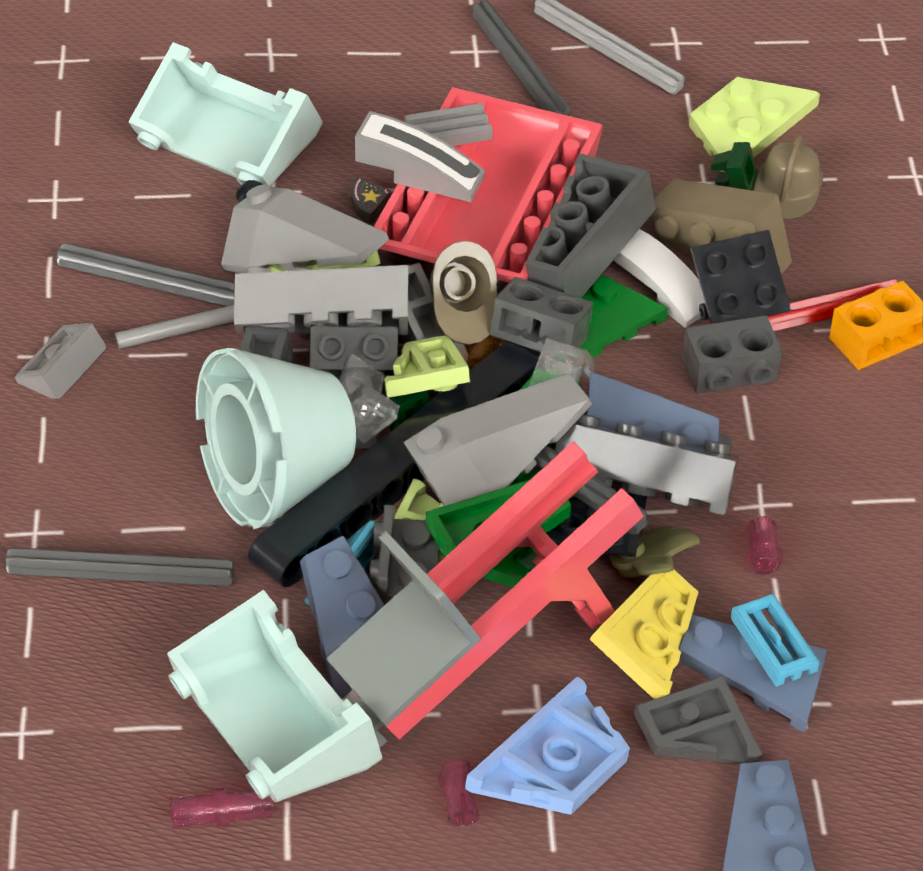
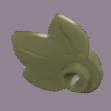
M662 526L640 536L636 558L610 554L611 565L618 569L620 576L628 578L671 572L674 568L671 557L684 549L700 544V539L696 534L687 529H679L678 526Z

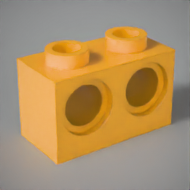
M901 281L886 288H880L874 293L852 302H845L834 309L829 339L858 370L923 343V301L904 281Z

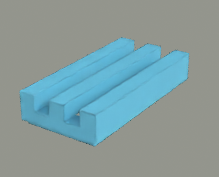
M774 593L732 608L731 620L775 687L784 684L785 678L789 676L792 681L801 678L803 671H807L809 675L818 672L819 660ZM765 609L798 657L797 660L794 661L782 643L781 636L775 627L770 625L761 610Z

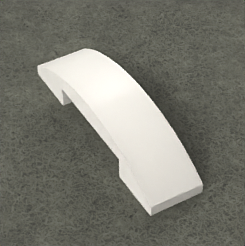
M639 229L615 257L614 261L658 294L657 303L667 307L668 315L687 328L701 318L699 304L705 303L699 279L671 250L648 233Z

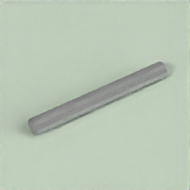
M557 0L535 1L534 12L536 15L669 94L676 95L684 88L685 77L683 74Z

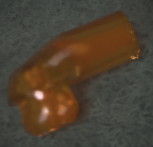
M489 335L481 342L470 344L466 362L468 368L472 369L507 340Z

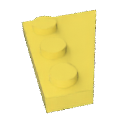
M674 569L671 572L650 575L598 628L590 640L653 699L669 695L673 683L670 681L671 675L680 659L681 651H679V647L684 633L688 630L698 591Z

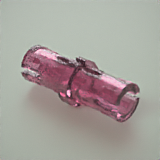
M224 787L214 788L211 794L169 797V806L172 808L170 809L172 829L216 823L218 828L228 827L231 821L257 818L268 819L272 818L273 810L269 807L272 806V799L267 796L261 800L253 789L226 792Z

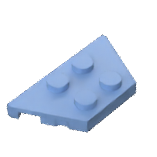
M576 677L467 775L465 789L480 795L571 815L627 762L630 747L621 734L611 727L610 718L601 706L594 708L585 695L587 685L582 679Z

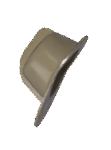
M798 136L795 142L776 145L770 151L766 161L760 168L754 186V191L778 195L782 216L786 220L800 218L811 212L817 202L823 183V172L820 169L819 157L813 149L804 145L803 136Z
M461 241L452 243L442 250L435 261L430 278V288L433 295L437 324L450 339L467 345L481 342L490 335L495 298L497 297L495 263L489 252L477 243Z

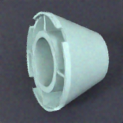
M234 348L216 350L205 360L197 384L196 420L204 419L208 444L201 445L200 449L213 490L225 511L240 526L250 524L253 526V529L271 524L349 465L356 446L355 419L349 397L340 381L333 374Z

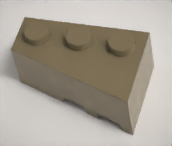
M672 179L654 199L656 210L651 215L656 239L692 255L690 250L692 247L769 230L781 275L792 263L777 194Z

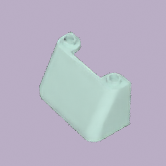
M173 42L128 122L138 134L137 140L149 149L158 150L161 147L237 178L241 185L245 181L255 180L270 187L316 137L323 124L308 95L291 88L287 95L278 90L276 96L217 73L213 65L205 62L204 65L192 62L189 59L192 53L191 50Z
M262 590L168 652V658L174 669V672L169 674L168 677L183 699L189 696L194 699L250 772L246 774V778L259 798L263 800L269 796L274 802H278L366 771L382 760V754L370 717L357 702L352 705L348 699L343 701L300 650L293 632L289 628L285 629L281 623L278 624L275 612L278 611L277 606L267 593Z

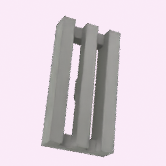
M482 103L404 115L405 123L420 128L451 146L492 140L493 128L491 124H488V116L484 113Z

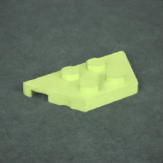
M736 77L690 113L689 127L696 137L703 141V147L710 156L732 150L734 142H750L753 157H756L816 108L819 104L820 93L813 90Z

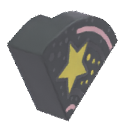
M356 177L351 187L352 204L357 210L359 218L372 224L390 199L391 190Z

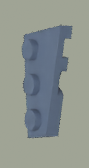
M590 373L589 399L592 405L588 408L587 414L599 417V425L616 429L617 422L631 423L643 426L642 434L660 438L661 431L679 433L688 436L687 444L704 447L705 440L719 442L720 419L718 417L597 373Z
M344 536L305 555L300 561L311 614L315 617L321 642L319 650L322 663L326 665L330 686L341 699L352 688L326 658L385 606Z
M692 615L688 630L684 633L679 651H681L679 662L710 680L723 676L728 687L733 686L753 697V704L766 712L772 708L790 718V725L805 733L824 668L827 649L809 645L819 660L818 672L809 675L807 671H803L801 678L792 681L789 676L785 678L784 684L775 687L736 626ZM781 638L782 643L794 661L797 660L798 657L786 639Z
M789 760L740 764L723 871H815Z

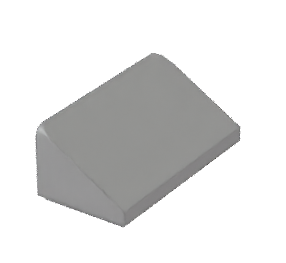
M92 323L63 325L16 374L14 379L18 384L49 398L60 399L105 351L106 345Z

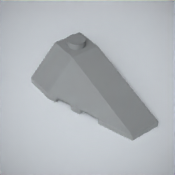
M264 184L249 190L246 194L247 197L233 208L221 265L224 271L245 273L247 268H266L265 265L281 264L283 271L297 268L298 264L311 260H316L319 267L363 262L389 241V237L386 232L288 188L269 187V185Z
M566 373L443 417L403 443L423 477L441 503L446 506L508 487L521 472L528 474L537 464L534 458L548 443L558 442L592 403L573 377Z

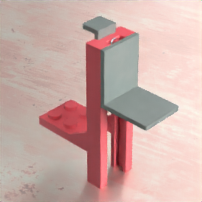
M574 441L427 574L387 531L378 537L412 578V581L326 659L352 688L342 700L348 699L352 705L357 702L370 717L380 748L387 742L386 738L378 731L383 725L400 740L551 601H569L575 607L574 611L591 629H594L597 625L601 626L615 612L587 568L644 517L635 500L621 488L559 546L540 526L598 473L597 469L586 459L588 457L586 453ZM531 547L537 555L532 560L535 568L478 620L470 625L455 607L454 603L514 548Z

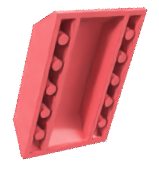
M452 87L440 110L482 103L484 113L488 116V124H491L493 128L492 140L452 146L485 170V177L472 202L397 184L374 225L375 228L386 232L389 237V241L379 249L435 263L442 250L452 243L469 241L479 244L489 252L495 263L497 280L510 283L516 276L529 281L525 263L542 229L548 227L551 222L550 212L555 203H560L565 193L563 186L568 176H573L576 171L575 161L579 153L592 157L596 156L603 124Z

